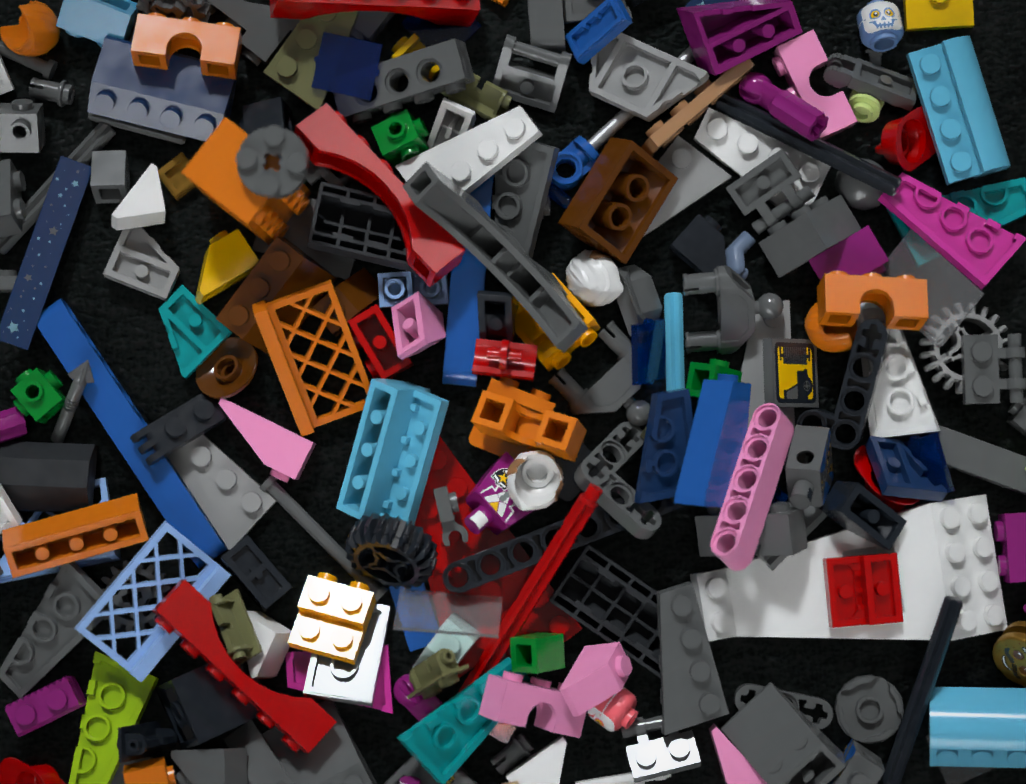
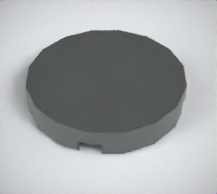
M873 675L857 676L845 683L837 694L834 706L836 721L842 731L855 741L867 744L883 742L894 735L899 728L898 726L904 713L902 697L895 686L884 678Z

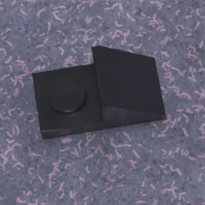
M478 290L479 339L510 340V342L516 343L515 316L519 307V301L509 292Z

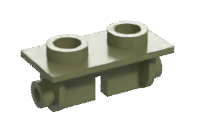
M474 74L475 82L465 85L466 90L449 95L446 94V91L441 92L449 100L475 111L486 120H491L506 113L513 97L507 95V90L489 81H486L482 90L477 88L481 77Z
M236 589L224 597L222 594L211 596L209 601L212 612L220 627L222 637L228 649L227 653L234 663L239 666L263 651L239 590Z
M446 648L438 650L427 658L428 660L421 662L410 670L409 680L413 684L415 691L407 696L408 699L422 695L423 700L440 694L442 688L460 681L458 675L470 668L469 665L459 667L452 650Z

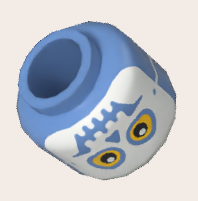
M872 0L857 15L861 42L873 51L885 52L893 49L904 35L900 10L894 3L884 0Z

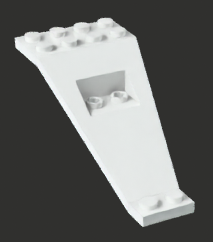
M986 494L922 504L897 512L907 522L890 550H886L843 529L807 541L808 548L795 555L787 556L773 571L764 561L756 557L753 558L750 565L740 571L724 567L718 570L690 574L708 641L731 637L930 640L946 596L956 597L962 600L963 603L951 640L1005 630L1007 628V620ZM896 552L904 622L829 627L823 558Z

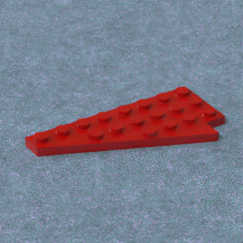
M439 436L415 526L423 527V533L430 534L432 541L437 544V563L428 581L439 628L453 614H456L481 634L458 664L459 667L465 665L470 667L458 675L460 678L476 666L478 659L510 607L518 598L520 591L536 565L534 564L465 592L454 593L446 589L442 581V574L446 566L515 539L509 528L499 535L494 534L488 527L479 534H474L467 528L464 519L473 510L466 503L465 499L476 484ZM448 486L449 493L456 492L460 512L454 513L455 521L466 528L469 536L468 542H463L461 533L459 531H452L449 534L450 546L447 547L442 540L443 528L433 489ZM517 543L513 548L514 558L519 562L528 561L530 559L529 555L520 543ZM493 555L484 556L480 563L482 571L488 575H493L499 570V561ZM459 567L451 569L448 574V580L452 586L459 588L467 582L468 577L464 569ZM549 584L517 636L536 632L563 633L564 642H566L583 628L576 619L549 601L555 591ZM511 648L508 649L502 661L507 657L511 658Z

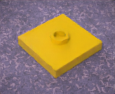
M903 0L905 31L972 28L974 26L973 0Z

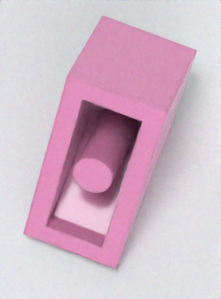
M419 291L391 308L397 356L401 360L424 351L446 337L443 313Z
M620 642L584 646L559 689L573 717L582 715L620 692L633 670L631 660L625 654Z

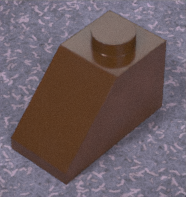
M365 267L334 288L346 321L369 309L379 300L378 282ZM329 294L325 295L312 308L326 313L331 303ZM333 310L331 316L338 319L335 310ZM327 322L326 327L335 337L343 332L340 326Z

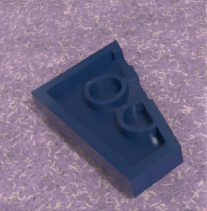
M687 388L652 394L634 503L641 504L675 497L693 424L690 390Z

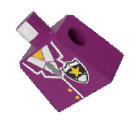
M507 451L491 464L465 499L473 512L464 519L467 528L474 534H479L488 527L494 534L499 535L537 511L519 510L509 496L507 490V470L515 460Z

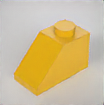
M239 229L229 234L224 230L209 240L211 245H209L204 256L195 297L198 305L247 277L258 263L259 259Z

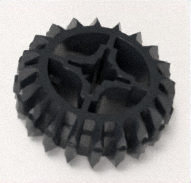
M372 513L370 517L362 516L360 521H356L354 526L351 527L345 542L344 550L347 552L346 558L352 562L351 567L359 569L361 576H368L372 579V582L378 581L384 587L391 585L395 589H399L402 586L409 590L412 586L420 587L423 582H427L429 577L432 576L437 563V544L432 541V536L423 533V527H416L412 524V520L404 521L399 515L396 518L390 517L388 513H384L383 516L377 513Z

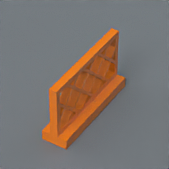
M331 279L267 303L265 300L252 304L254 317L301 437L314 433L315 427L363 410L366 399L354 403L344 398L351 383L363 387L366 394H368L370 382ZM328 291L331 303L326 313L308 307L314 295ZM305 299L304 304L298 302ZM290 305L300 309V312L292 326L279 320L276 309ZM333 310H335L338 319L331 316ZM305 312L322 319L315 335L298 328ZM327 322L342 328L343 333L337 344L321 338ZM283 328L290 331L287 338L285 336ZM295 334L312 340L305 356L291 351L289 345ZM345 340L347 341L349 349L342 347ZM317 343L334 350L327 366L310 359ZM339 352L352 357L354 360V365L349 375L332 368ZM295 359L302 362L299 369L297 367ZM307 364L324 371L317 386L304 382L301 377ZM357 370L361 380L354 377ZM329 374L346 380L338 396L322 389ZM307 390L313 392L311 399L308 395ZM318 395L335 401L330 412L319 416L316 415L313 405Z

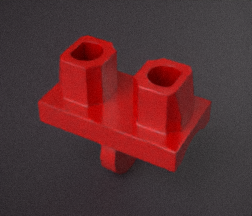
M476 338L472 374L534 381L538 345L510 342V340L496 341Z

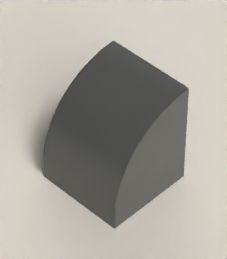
M126 150L92 151L90 187L96 204L121 203L129 193L130 172Z

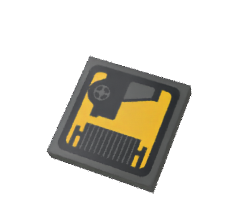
M763 339L765 403L776 404L779 408H819L817 347L813 345L810 339Z

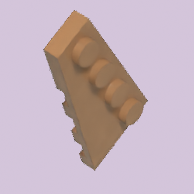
M748 59L720 73V77L713 83L708 79L707 82L694 91V94L697 96L690 103L685 99L682 100L670 111V114L673 116L665 124L659 120L645 133L649 138L641 148L653 157L661 146L663 148L667 147L684 130L686 124L690 126L709 108V104L714 105L724 93L729 92L750 72L755 64Z

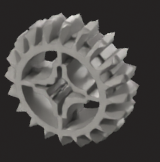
M972 302L967 305L966 312H964L961 303L954 304V314L948 307L942 308L941 314L943 319L936 314L930 318L936 328L932 326H924L923 332L931 336V338L919 340V345L929 347V351L919 354L920 359L929 357L931 360L930 364L923 367L924 371L927 372L935 368L937 372L932 376L931 380L935 383L944 377L945 380L942 385L944 390H949L953 383H955L956 394L963 393L962 375L951 371L945 364L954 360L962 362L961 353L954 356L952 354L961 347V336L970 335L964 327L960 328L957 321H968L978 325L985 332L981 335L998 334V348L1008 345V339H1001L1000 333L1008 329L1007 326L1003 325L996 328L994 325L1000 317L995 314L987 319L988 307L986 306L982 307L976 314V305ZM948 327L951 332L948 334L951 339V347L947 352L940 355V339ZM999 359V370L1006 371L1008 365Z

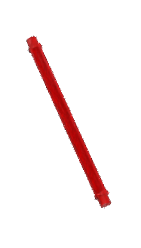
M590 483L585 492L579 495L560 530L555 534L520 591L518 598L510 607L459 692L502 661L510 648V637L518 635L575 543L577 536L581 533L597 508V501L603 493L599 486Z

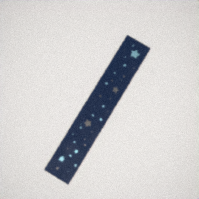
M60 156L0 323V341L28 350L89 181L91 166Z

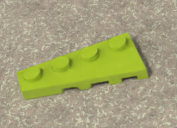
M95 651L92 677L89 680L87 689L88 697L85 712L82 714L79 742L75 748L68 784L112 783L120 765L117 748L118 727L139 724L159 680L157 677L148 674L141 683L111 657Z

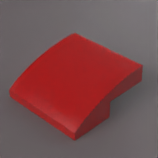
M896 552L823 558L829 627L904 622Z

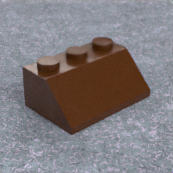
M610 137L558 223L582 242L623 264H627L678 178L632 140Z
M276 237L216 319L241 339L269 355L254 317L252 304L265 300L267 303L330 279L332 284H334L338 278L285 237ZM328 291L314 295L308 307L312 308ZM305 299L298 302L304 304ZM287 305L276 309L279 320L293 326L300 309ZM305 312L298 327L299 329L310 316L309 313ZM283 328L285 336L287 338L290 331Z

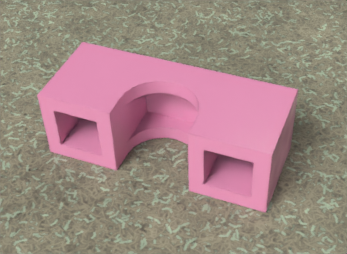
M814 29L776 47L773 52L775 57L771 60L778 76L785 77L789 88L786 90L819 109L829 118L827 128L821 133L820 139L825 140L853 127L857 119L843 91L832 96H821L814 92L810 86V73L823 67L828 61Z
M504 671L503 676L488 674L478 715L496 722L526 727L528 715L532 708L536 706L537 713L534 726L552 733L580 738L587 712L573 717L559 690L563 683L559 682L558 687L555 688L550 687L551 681L531 676L530 682L523 681V675L514 672Z

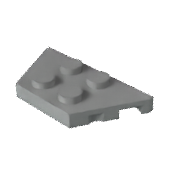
M620 33L591 58L592 73L589 78V92L592 96L650 122L707 82L710 76L707 71Z

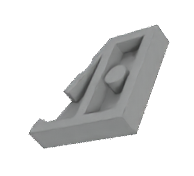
M142 227L122 230L103 275L105 278L167 301L180 274V268L161 250L157 242Z

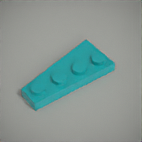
M1025 177L985 185L977 189L952 192L942 196L955 204L958 202L970 208V212L986 220L990 218L1001 224V228L1026 216ZM886 208L917 268L942 257L940 253Z
M505 658L397 737L439 784H445L499 723L478 715L488 674L503 676L504 671L512 672L511 658ZM514 672L523 675V681L530 682L531 678L526 673Z

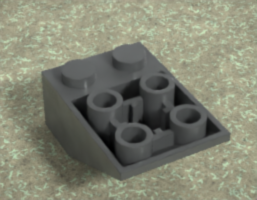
M772 682L767 684L721 727V730L767 784H828L846 767L842 751Z

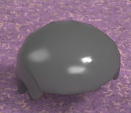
M861 158V159H863V160H865V161H867V162H869V163H871V164H873V165H875V166H877V167L883 169V167H882L881 165H879L877 162H875V161H873V160H870V159ZM839 170L837 171L835 189L839 195H842L848 206L867 211L881 204L878 199L884 192Z

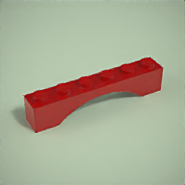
M270 0V18L308 19L338 12L383 11L415 16L436 25L471 26L480 11V0Z
M326 103L296 125L294 134L305 145L309 160L315 166L333 169L354 178L367 186L384 202L401 230L406 247L407 264L429 287L433 286L460 264L466 250L463 245L413 203L402 187L404 184L394 175L390 164L375 155L367 140L363 136L357 135L348 126L345 117L340 112L334 111Z
M180 580L152 610L158 616L154 622L169 635L174 631L183 640L180 646L194 659L198 655L208 663L205 668L206 671L217 681L221 682L225 679L234 688L230 693L245 706L250 702L259 711L256 717L266 727L272 729L275 726L284 734L281 738L282 742L293 752L296 753L300 749L302 752L310 753L337 722L312 698L292 697L276 693L258 684L243 673L229 657L219 639L213 621L211 603L187 580Z

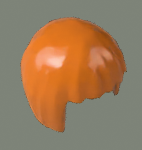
M36 0L30 1L29 4L19 5L18 7L22 12V16L19 17V24L0 27L1 40L7 48L18 55L36 57L48 53L55 47L60 36V27L56 26L58 19L55 13L45 3Z
M818 302L810 308L805 318V331L810 341L817 348L831 353L852 349L857 331L856 321L852 327L818 325Z

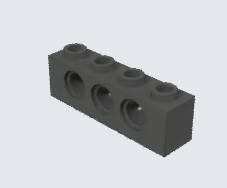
M454 38L335 77L331 87L338 112L346 120L352 121L353 124H362L373 119L372 114L383 111L387 115L402 111L404 104L413 101L416 105L428 103L435 99V94L446 91L447 95L466 90V84L475 82L465 42ZM438 65L440 75L436 81L431 82L429 72L433 66ZM406 75L409 81L408 87L403 92H400L398 82L402 76ZM375 85L377 96L372 102H369L367 92L370 87Z

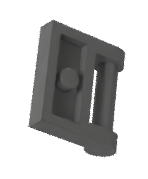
M507 34L493 84L507 90V95L513 97V101L555 113L572 54L562 51V54L517 41V37ZM512 54L557 67L556 74H550L512 62Z

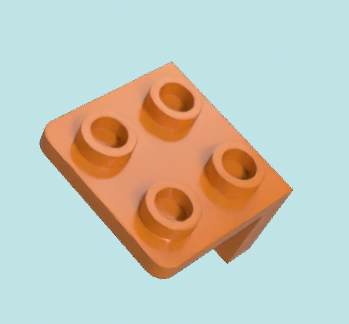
M500 377L499 381L491 378L487 388L489 392L514 399L519 405L544 414L546 409L553 411L555 403L550 402V394L532 388L531 393L518 389L519 382L510 378ZM473 426L469 436V443L472 446L497 456H502L507 451L514 460L520 453L537 451L483 434L475 426Z

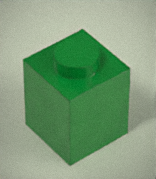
M536 632L510 637L512 672L538 674L565 668L563 633Z

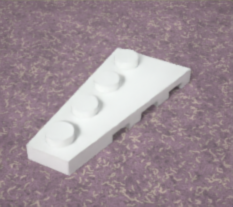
M518 106L395 167L407 182L425 162H428L470 194L543 134L525 110Z
M708 108L693 139L740 177L783 148L802 175L801 178L791 184L792 187L798 192L808 185L815 194V197L807 201L805 205H810L815 201L831 167L711 108ZM780 191L768 201L776 207L787 198ZM794 210L793 212H791L788 216H789L790 218H792L790 215H791L792 213H794L796 210Z
M868 302L860 304L857 329L863 321L872 318L880 319L886 323L885 314L879 306ZM873 324L871 329H865L864 335L869 336V343L866 348L860 345V352H871L878 356L879 350L871 349L874 340L882 338V333H879L877 325ZM889 329V341L868 416L870 436L885 438L941 431L903 330ZM861 357L863 377H868L873 372V363L870 359Z

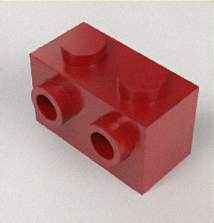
M378 304L347 321L352 328L350 332L357 350L363 347L369 357L364 363L374 379L379 376L381 379H391L414 365L409 357L401 360L397 356L394 331Z

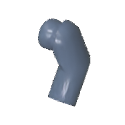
M743 231L725 250L726 266L732 268L744 280L748 276V269L745 268L744 254L756 243L755 239L746 231Z

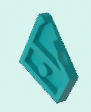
M183 285L159 308L171 347L174 350L180 368V373L186 380L232 334L202 303L198 305L195 296Z

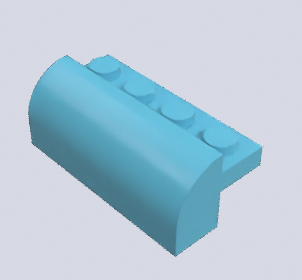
M960 36L944 40L941 44L908 53L906 55L946 185L972 177L974 179L1008 169L1011 164L971 37Z
M371 379L336 509L359 520L362 516L370 517L372 513H377L380 516L388 513L390 517L395 518L399 515L402 520H412V524L415 525L449 401L430 393V389L413 383L395 379Z
M934 687L929 701L930 766L1026 768V688Z

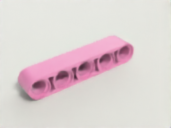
M765 403L759 406L752 415L711 538V550L729 569L734 571L745 569L754 558L794 434V426L791 421L773 403Z

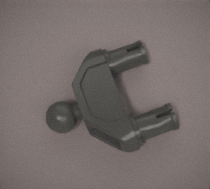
M717 266L713 269V272L682 274L684 296L714 292L717 296L718 326L712 331L685 332V349L687 354L716 350L721 355L732 354L755 332V314H759L764 319L769 320L775 319L782 314L784 305L778 295L766 293L758 301H755L750 284L728 266Z
M612 320L606 328L615 338L605 329L597 336L618 356L616 359L618 362L590 389H583L563 367L557 372V375L566 385H563L555 375L548 383L569 403L567 407L572 415L615 413L623 405L626 409L627 420L634 426H644L648 421L650 405L645 400H636L633 397L641 386L644 346L637 341L633 343Z

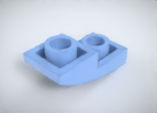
M414 272L377 273L380 308H392L418 291L434 306L449 304L447 274L433 286L429 287Z

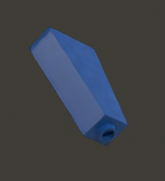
M718 374L717 380H703L674 503L722 507L748 429L751 384L738 382L739 375Z

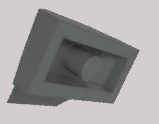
M635 264L618 268L624 290L616 299L629 336L645 333L657 328L663 307L651 275Z

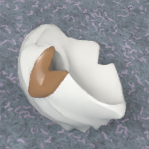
M585 249L577 257H574L566 268L567 287L585 306L599 307L610 304L624 290L615 262L609 256L602 255L598 250L589 251Z
M540 450L520 453L507 470V490L519 510L533 511L544 509L553 502H557L558 495L564 486V476L562 469L555 461V458L552 457V454Z

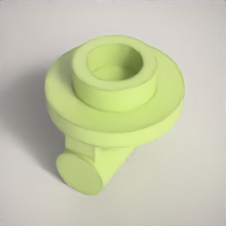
M853 89L848 101L857 121L861 123L875 121L879 117L884 104L882 100L868 94H860Z

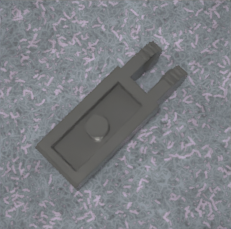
M833 53L828 57L827 68L824 70L823 77L829 85L832 84L836 88L848 86L847 88L853 89L860 94L871 95L894 107H900L908 111L912 110L917 97V89L913 78L860 58L855 59L845 54L842 55L841 53Z

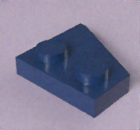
M869 437L865 448L882 495L942 502L947 494L946 488L942 484L934 486L927 479L925 474L928 469L920 460L912 455L911 450L900 439Z

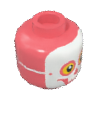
M623 687L620 692L588 710V715L610 732L617 731L622 726L628 729L638 716V712L635 710L637 704L636 696Z

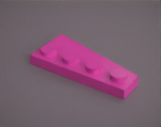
M903 172L898 176L902 179V183L895 196L883 193L878 199L879 202L981 290L1026 241V237L1018 233L1014 235L1004 230L998 222L990 218L986 220L970 212V208L960 202L957 204L942 197L941 192Z

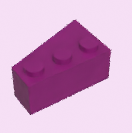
M738 0L676 8L697 67L715 76L803 32L791 0Z

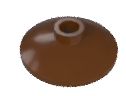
M239 337L227 338L196 369V382L199 389L206 396L214 399L229 398L241 392L251 382L257 370L258 356L255 348Z

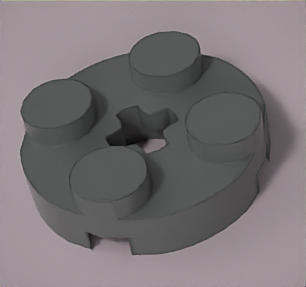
M270 125L254 131L246 137L236 154L239 177L244 185L257 196L276 199L286 198L298 191L306 181L309 167L308 151L296 134L280 126ZM271 154L275 157L279 154L282 157L279 161L281 168L278 171L272 168L267 171L264 169L267 163L265 158Z

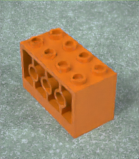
M225 117L181 173L207 198L269 245L276 237H284L289 229L286 223L294 213L299 216L310 203L308 197L311 192L305 184L294 194L280 199L261 197L251 192L239 177L236 163V154L240 150L243 141L249 135ZM270 154L265 158L267 163L264 169L266 171L270 168L278 171L281 168L279 165L280 159L277 156L274 157Z

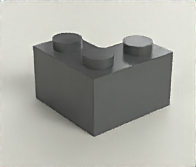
M842 195L831 200L823 196L812 204L806 205L792 213L790 216L793 221L789 224L782 220L767 229L770 236L760 241L759 245L780 278L861 230V227Z

